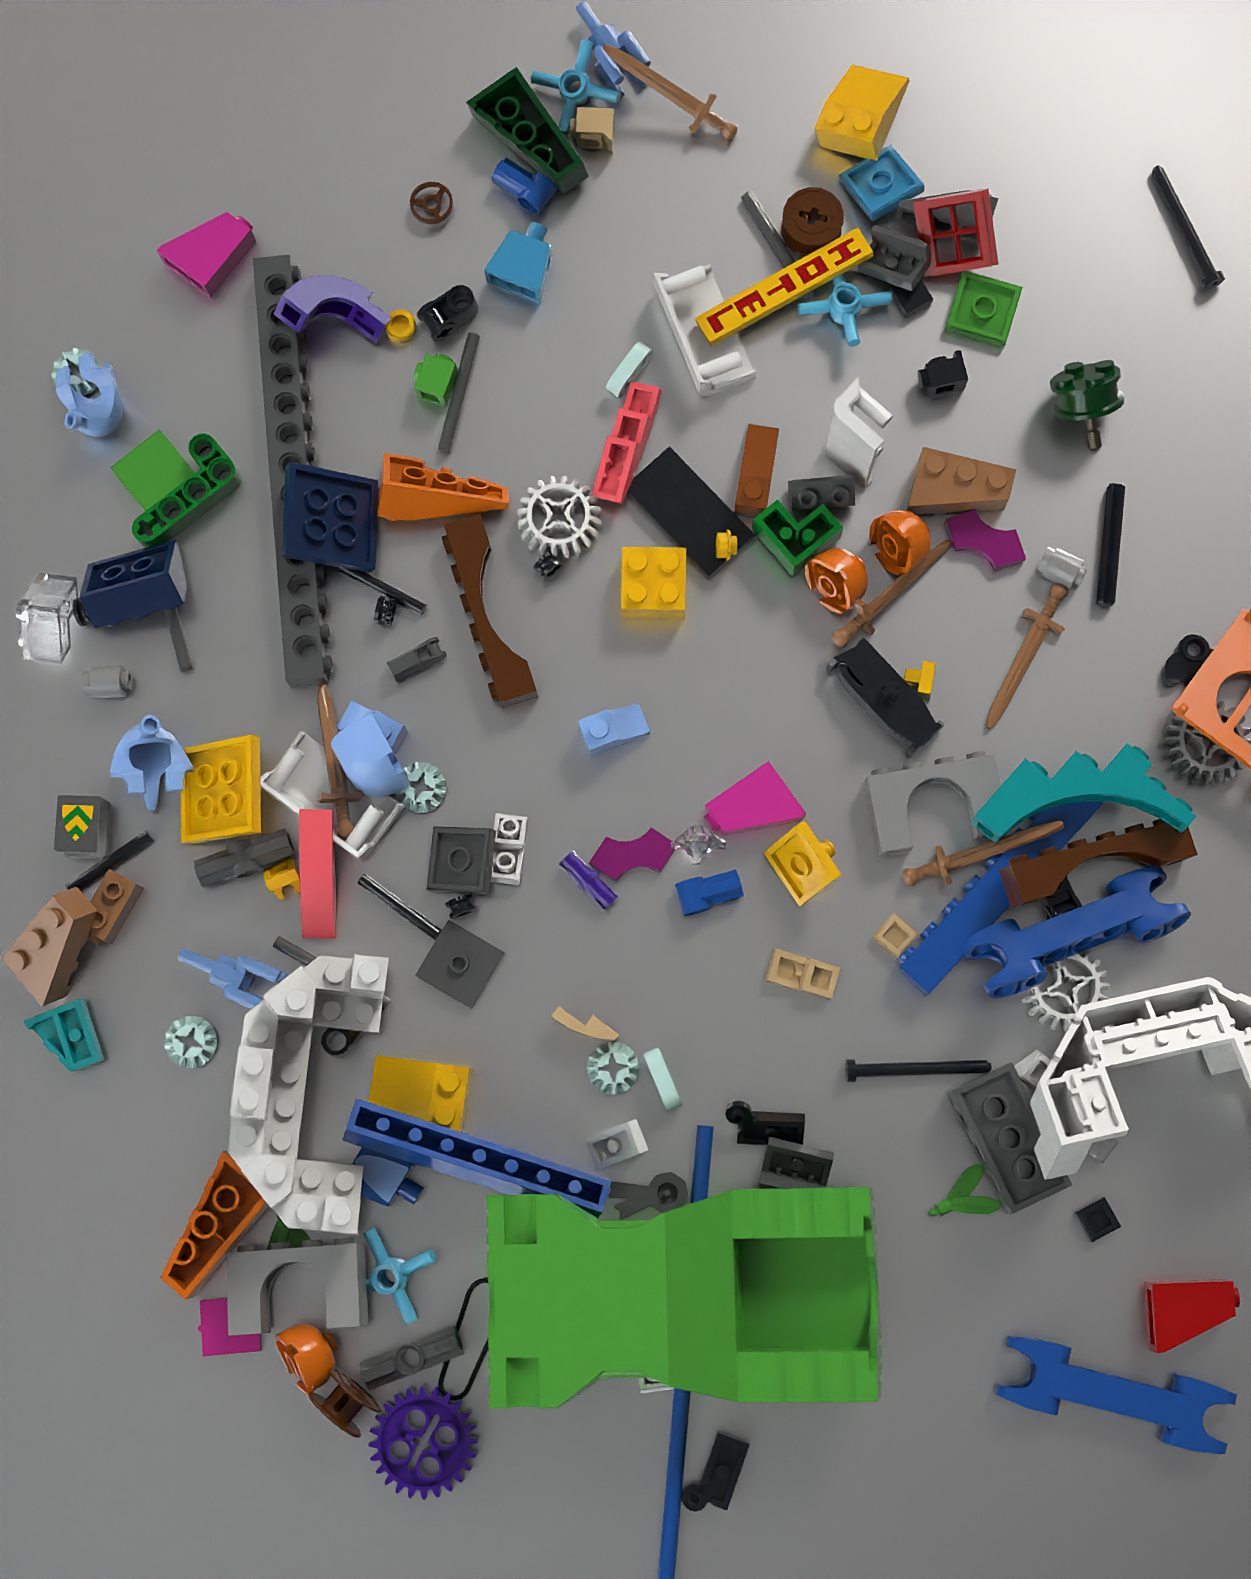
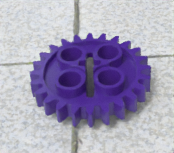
M425 1385L420 1387L419 1395H415L414 1390L409 1387L406 1390V1399L399 1393L395 1394L396 1406L389 1402L384 1403L383 1407L388 1414L378 1413L375 1419L381 1426H375L370 1429L371 1433L378 1436V1439L368 1443L369 1447L378 1448V1452L370 1460L381 1461L382 1463L376 1470V1474L386 1471L388 1476L384 1484L388 1485L395 1480L397 1482L395 1493L398 1494L404 1487H407L408 1498L410 1499L416 1490H420L422 1500H426L431 1489L437 1498L440 1497L441 1486H444L449 1492L453 1491L452 1479L454 1478L462 1483L465 1478L460 1470L471 1471L473 1467L466 1459L475 1458L478 1452L469 1448L470 1445L476 1444L479 1441L478 1437L470 1436L469 1433L477 1427V1424L466 1423V1419L472 1413L471 1410L461 1413L459 1408L463 1400L461 1399L452 1404L450 1402L451 1391L443 1398L439 1397L440 1391L438 1386L434 1388L431 1395L427 1394ZM410 1411H422L426 1417L425 1425L422 1427L413 1426L409 1421ZM434 1415H439L440 1419L428 1439V1443L432 1447L427 1446L421 1452L414 1469L410 1470L408 1464L420 1444L416 1437L421 1438L426 1433ZM442 1426L451 1427L455 1432V1441L449 1444L443 1443L438 1437L439 1428ZM401 1440L407 1443L409 1446V1455L407 1457L400 1458L394 1454L393 1443L395 1441ZM432 1457L436 1459L439 1464V1471L435 1474L426 1473L422 1468L424 1458Z

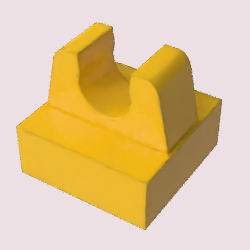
M923 661L921 670L905 669L904 680L912 688L918 689V695L922 700L930 701L936 662Z
M294 857L263 869L264 881L269 892L273 891L278 899H285L282 888L288 884L294 887L296 893L300 892L299 869Z

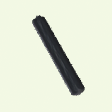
M1119 483L1109 484L1106 492L1097 604L1100 606H1113L1116 598L1125 486Z

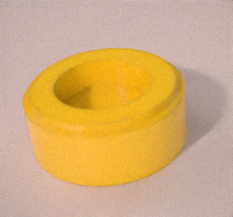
M399 309L388 315L392 319L386 331L393 341L404 343L410 341L415 336L417 324L414 316L409 311Z

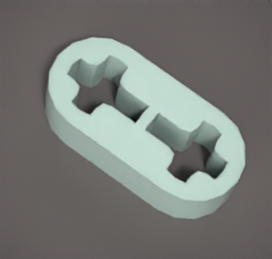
M640 341L637 342L610 377L606 390L621 398L629 389L630 381L634 382L647 365L653 350Z
M657 1047L643 1053L667 1112L682 1106L659 1048Z

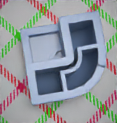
M372 713L341 730L331 741V747L345 774L358 791L371 797H384L411 785Z

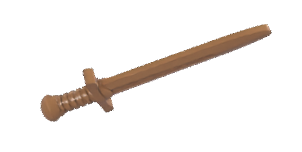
M609 45L603 46V50L618 65L692 115L696 120L689 126L691 132H696L703 120L709 123L710 126L712 125L713 128H716V130H719L726 140H731L735 137L738 131L736 123L727 122L709 110L716 99V94H709L707 102L703 103L624 51Z
M945 540L929 552L924 563L914 570L903 574L868 605L860 599L855 600L857 616L847 623L844 628L832 633L833 642L839 647H845L851 636L861 628L870 635H873L875 632L872 626L874 617L935 564L952 546V542Z
M1053 584L1050 587V596L1041 614L1030 608L1023 610V616L1034 621L993 701L986 721L987 729L992 728L1005 712L1048 630L1052 629L1056 634H1060L1065 630L1063 626L1051 620L1056 612L1055 610L1058 608L1057 606L1060 604L1059 602L1068 596V590L1065 586Z
M320 682L317 690V703L331 794L322 793L318 797L317 802L335 803L338 821L336 833L340 837L347 838L354 829L350 820L348 802H358L363 797L361 791L355 793L348 792L345 772L331 747V741L338 734L331 697L326 684Z
M1055 821L1005 836L997 844L990 841L945 856L942 846H936L935 850L938 860L928 863V865L919 866V868H905L903 879L909 886H914L922 878L925 879L941 872L945 884L950 885L952 883L949 876L950 871L1045 838L1063 829V822Z

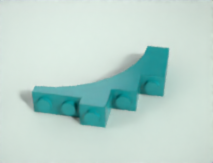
M1127 743L1103 771L1097 768L1098 764L1092 757L1087 754L1081 755L1078 751H1075L1052 779L1047 776L1048 773L1042 765L1035 761L1030 762L1025 758L976 813L971 824L997 844L1015 826L1037 813L1059 805L1084 801L1111 802L1137 808L1160 818L1181 833L1197 816L1192 813V807L1181 798L1175 799L1166 791V786L1155 777L1149 778L1145 774L1153 765L1148 760V755L1137 746L1132 747Z

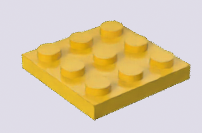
M246 735L183 748L194 770L193 772L185 773L183 778L184 789L181 791V843L195 844L261 833L260 736Z

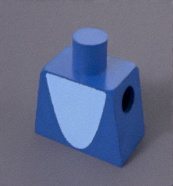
M362 1147L351 1164L364 1166L360 1196L388 1207L392 1206L399 1196L414 1205L424 1190V1187L409 1179L415 1168L413 1163Z

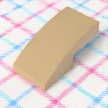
M773 949L764 980L832 999L841 967L812 958H804L779 949Z
M560 1006L551 1015L554 1020L563 1026L593 1039L616 1042L620 1037L619 1034L594 1015H592L586 1025L582 1024Z

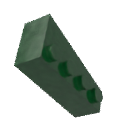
M517 67L466 102L472 116L538 173L550 179L563 194L589 177L584 163Z

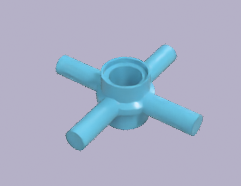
M584 39L581 41L574 69L566 70L560 77L538 71H533L531 74V83L558 89L560 95L565 100L558 126L564 134H569L570 123L574 117L576 106L586 103L590 97L612 103H618L620 100V91L592 85L590 78L586 74V69L594 43ZM576 81H581L580 89L575 93H570V86Z
M843 273L833 279L835 288L829 300L799 303L798 313L799 316L830 312L833 321L844 325L848 346L854 347L860 344L855 319L861 308L892 304V294L889 291L861 295L855 285L846 283L845 274Z
M374 1227L363 1233L377 1262L371 1273V1278L366 1280L367 1294L373 1291L383 1295L392 1294L407 1325L417 1320L418 1317L404 1287L411 1273L436 1262L435 1253L430 1249L407 1261L398 1257H389ZM386 1269L394 1273L395 1283L389 1281L386 1277Z

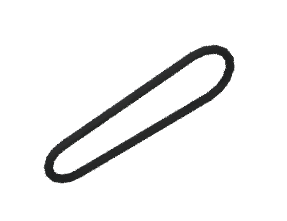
M488 1278L478 1279L467 1290L455 1326L458 1333L472 1291L479 1284L488 1283ZM488 1338L465 1390L459 1395H452L451 1400H460L467 1396L488 1351ZM450 1360L444 1362L438 1381L439 1391L443 1396L447 1394L443 1381Z

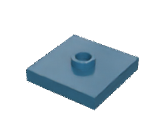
M892 145L881 150L877 161L865 159L839 174L840 183L872 222L897 208L900 201L912 199L925 191L924 183Z

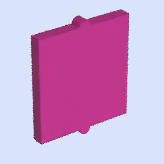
M227 1298L200 1300L201 1325L198 1326V1331L201 1332L203 1356L262 1351L261 1334L228 1336Z

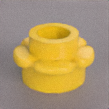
M729 529L726 530V533L717 532L716 558H725L726 561H729L731 555L737 554V536H731Z

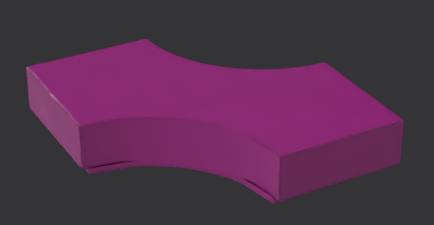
M976 510L947 518L944 521L954 551L970 550L979 553L989 561L994 570L1023 562L1026 559L1016 529L998 530L992 528L980 519Z
M652 827L643 836L632 841H616L606 836L590 860L589 865L615 882L624 873L636 868H649L661 873L678 847V844Z

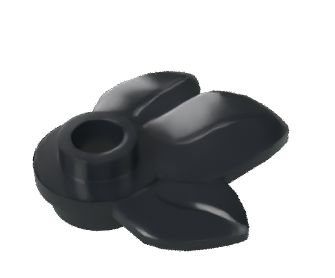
M1196 634L1185 636L1177 646V653L1166 660L1164 679L1167 685L1183 682L1186 688L1214 649L1209 647L1208 642L1202 636ZM1189 646L1197 649V656H1191L1188 653L1187 649Z

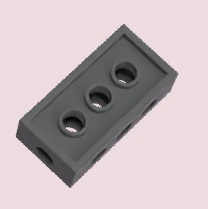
M1012 1062L947 1092L1007 1214H1014L1072 1186L1068 1175L1044 1179L1034 1151L1041 1133L1030 1105L1031 1100ZM991 1098L998 1100L1001 1105V1112L997 1117L990 1115L987 1110V1103ZM1006 1129H1011L1016 1135V1142L1010 1148L1002 1141V1134ZM1022 1159L1027 1160L1031 1166V1172L1026 1178H1022L1017 1171V1165Z

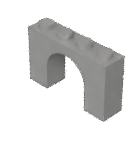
M985 751L967 754V759L954 761V757H944L934 760L935 765L922 767V762H914L903 765V770L891 772L889 767L872 770L871 775L867 776L864 782L878 856L908 852L914 847L907 804L911 793L922 785L943 783L957 790L966 802L971 824L976 813L1001 786L995 754L986 756ZM971 824L974 840L988 838Z
M354 1237L335 1238L334 1245L322 1246V1240L302 1241V1247L290 1248V1242L270 1243V1250L258 1251L257 1245L237 1246V1252L226 1253L228 1336L271 1333L270 1292L273 1282L282 1270L296 1263H304L312 1267L323 1281L326 1297L327 1328L368 1326L365 1244L354 1243Z

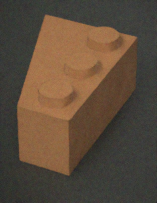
M923 447L906 511H911L915 515L932 513L934 515H942L946 512L964 511L966 513L972 510H976V512L1004 510L1010 498L1016 469Z
M77 887L53 895L1 958L42 1007L67 996L69 991L67 984L71 973L76 971L79 963L76 959L80 948L86 944L97 913V909Z

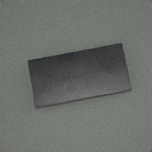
M670 446L633 478L627 495L678 548H686V556L708 579L729 562L725 558H716L715 543L717 532L726 533V530L729 529L731 536H737V553L755 538V534Z

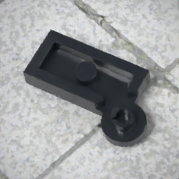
M733 1101L726 1106V1119L738 1125L737 1144L767 1145L769 1137L803 1145L805 1114L752 1111L751 1106L744 1101Z
M718 1431L700 1484L691 1483L682 1491L683 1505L688 1510L697 1512L705 1508L707 1503H710L727 1511L750 1444Z

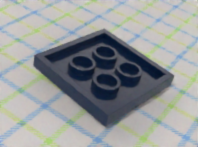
M294 462L288 463L285 470L282 557L367 573L374 571L376 563L378 480Z

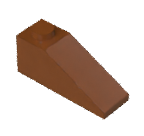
M748 424L734 511L738 516L755 518L767 508L779 428Z

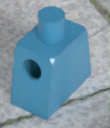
M531 222L525 235L516 231H510L484 270L487 283L541 303L552 261L551 246L543 242L547 229L539 223Z

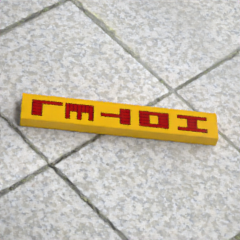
M857 227L695 317L696 324L710 347L874 257L873 250Z

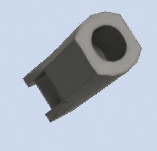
M430 638L414 649L388 661L387 664L395 680L399 681L422 668L444 659L447 653L441 651L438 645L439 638ZM427 650L430 657L422 661L418 654Z

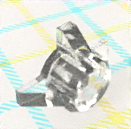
M695 825L689 827L682 835L671 842V849H685L686 853L692 856V865H700L701 857L709 854L712 849H726V841L712 834L707 827Z

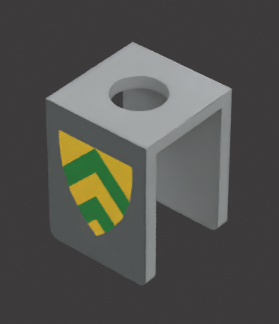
M58 795L54 850L56 852H64L66 857L105 858L107 856L110 803L100 796Z

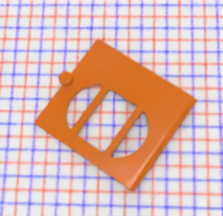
M1243 609L1174 703L1172 710L1177 716L1251 769V744L1234 732L1235 726L1251 705V687L1225 723L1221 721L1216 705L1217 692L1224 680L1237 674H1251V609L1249 611Z

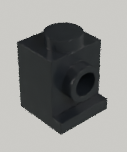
M961 350L955 351L953 357L949 359L946 356L933 358L925 364L924 369H920L917 372L921 389L926 388L928 398L965 390L968 382Z

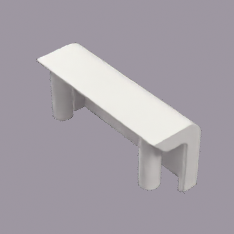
M700 265L668 277V274L654 273L655 289L699 395L702 397L709 396L756 378L755 369L750 364L738 333L710 347L696 324L695 317L724 302L712 273L711 265Z
M858 376L835 400L825 444V453L844 473L853 475L855 482L864 490L874 479L870 474L875 458L883 450L881 445L885 440L853 412L854 405L881 428H884L893 416L860 387V377Z
M301 731L276 767L271 772H266L260 777L261 788L298 815L299 809L334 810L333 841L357 859L365 858L373 852L404 808V805L391 795L371 797L362 793L363 797L358 802H348L350 820L354 826L353 831L347 838L338 836L336 833L338 821L335 803L317 802L318 797L322 793L331 794L324 746ZM345 774L348 792H358Z

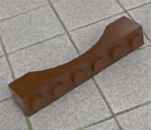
M481 514L445 524L444 527L447 535L441 536L446 554L453 553L456 564L450 567L456 584L462 582L465 593L460 595V599L465 613L472 612L475 623L469 624L474 643L481 641L484 652L479 653L478 656L483 671L490 670L493 682L487 683L493 702L499 700L503 709L538 698L527 660L514 653L499 638L490 625L485 612L483 579L492 549Z
M1159 818L1152 821V827L1144 828L1143 823L1125 828V834L1116 836L1115 831H1110L1095 836L1096 842L1087 844L1086 838L1066 844L1068 848L1066 850L1058 851L1057 846L1038 851L1039 857L1029 859L1027 854L1008 860L1010 865L999 870L1010 907L1014 908L1040 901L1053 895L1061 881L1075 867L1091 859L1103 857L1126 858L1141 862L1147 866L1156 865L1164 867L1192 858L1198 854L1189 827L1181 833Z

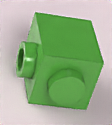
M426 354L423 363L418 362L413 377L416 381L414 390L418 399L447 407L458 373L453 359L443 354H436L435 356Z

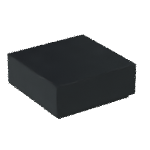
M921 279L913 291L898 286L890 289L892 297L905 317L933 302L932 295Z
M1101 1197L1074 1212L1090 1242H1094L1121 1227L1105 1197Z

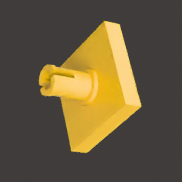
M806 821L796 825L764 852V855L799 907L811 900L842 875L831 860L835 855L833 844L828 840L819 842Z

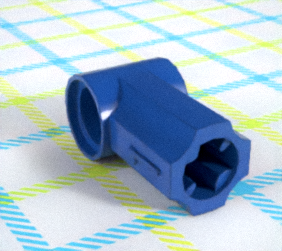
M507 157L498 163L491 177L494 184L516 197L520 205L534 215L541 213L557 191L554 183L540 173H534L533 175Z
M737 870L704 879L703 877H695L675 884L683 916L698 914L711 909V906L744 897Z

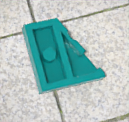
M85 999L74 1000L24 1020L25 1026L28 1029H33L40 1036L47 1049L57 1054L59 1061L70 1072H75L104 1061Z

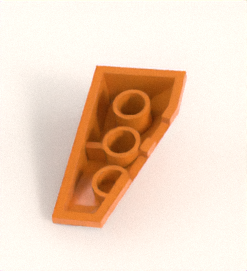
M384 453L377 516L391 521H413L508 508V487L474 476L462 479L452 474V469L442 467L440 471L425 467V461L418 458Z

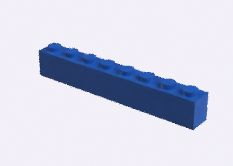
M1084 801L1059 805L1030 817L1029 819L1032 823L1026 829L1055 821H1062L1064 828L1045 838L1011 849L1003 854L1000 853L992 856L985 863L989 870L981 878L975 874L963 887L967 894L960 901L953 898L941 911L945 918L938 925L932 921L919 935L924 939L916 949L910 945L898 958L902 964L897 971L925 997L929 995L965 956L962 946L966 940L977 932L993 925L1010 906L999 870L1010 865L1008 860L1027 854L1029 859L1039 857L1038 851L1057 846L1058 851H1061L1103 805V802ZM1019 827L1014 833L1023 831V829Z
M357 1098L342 1141L508 1195L559 1194L597 1219L603 1213L611 1185L609 1180Z

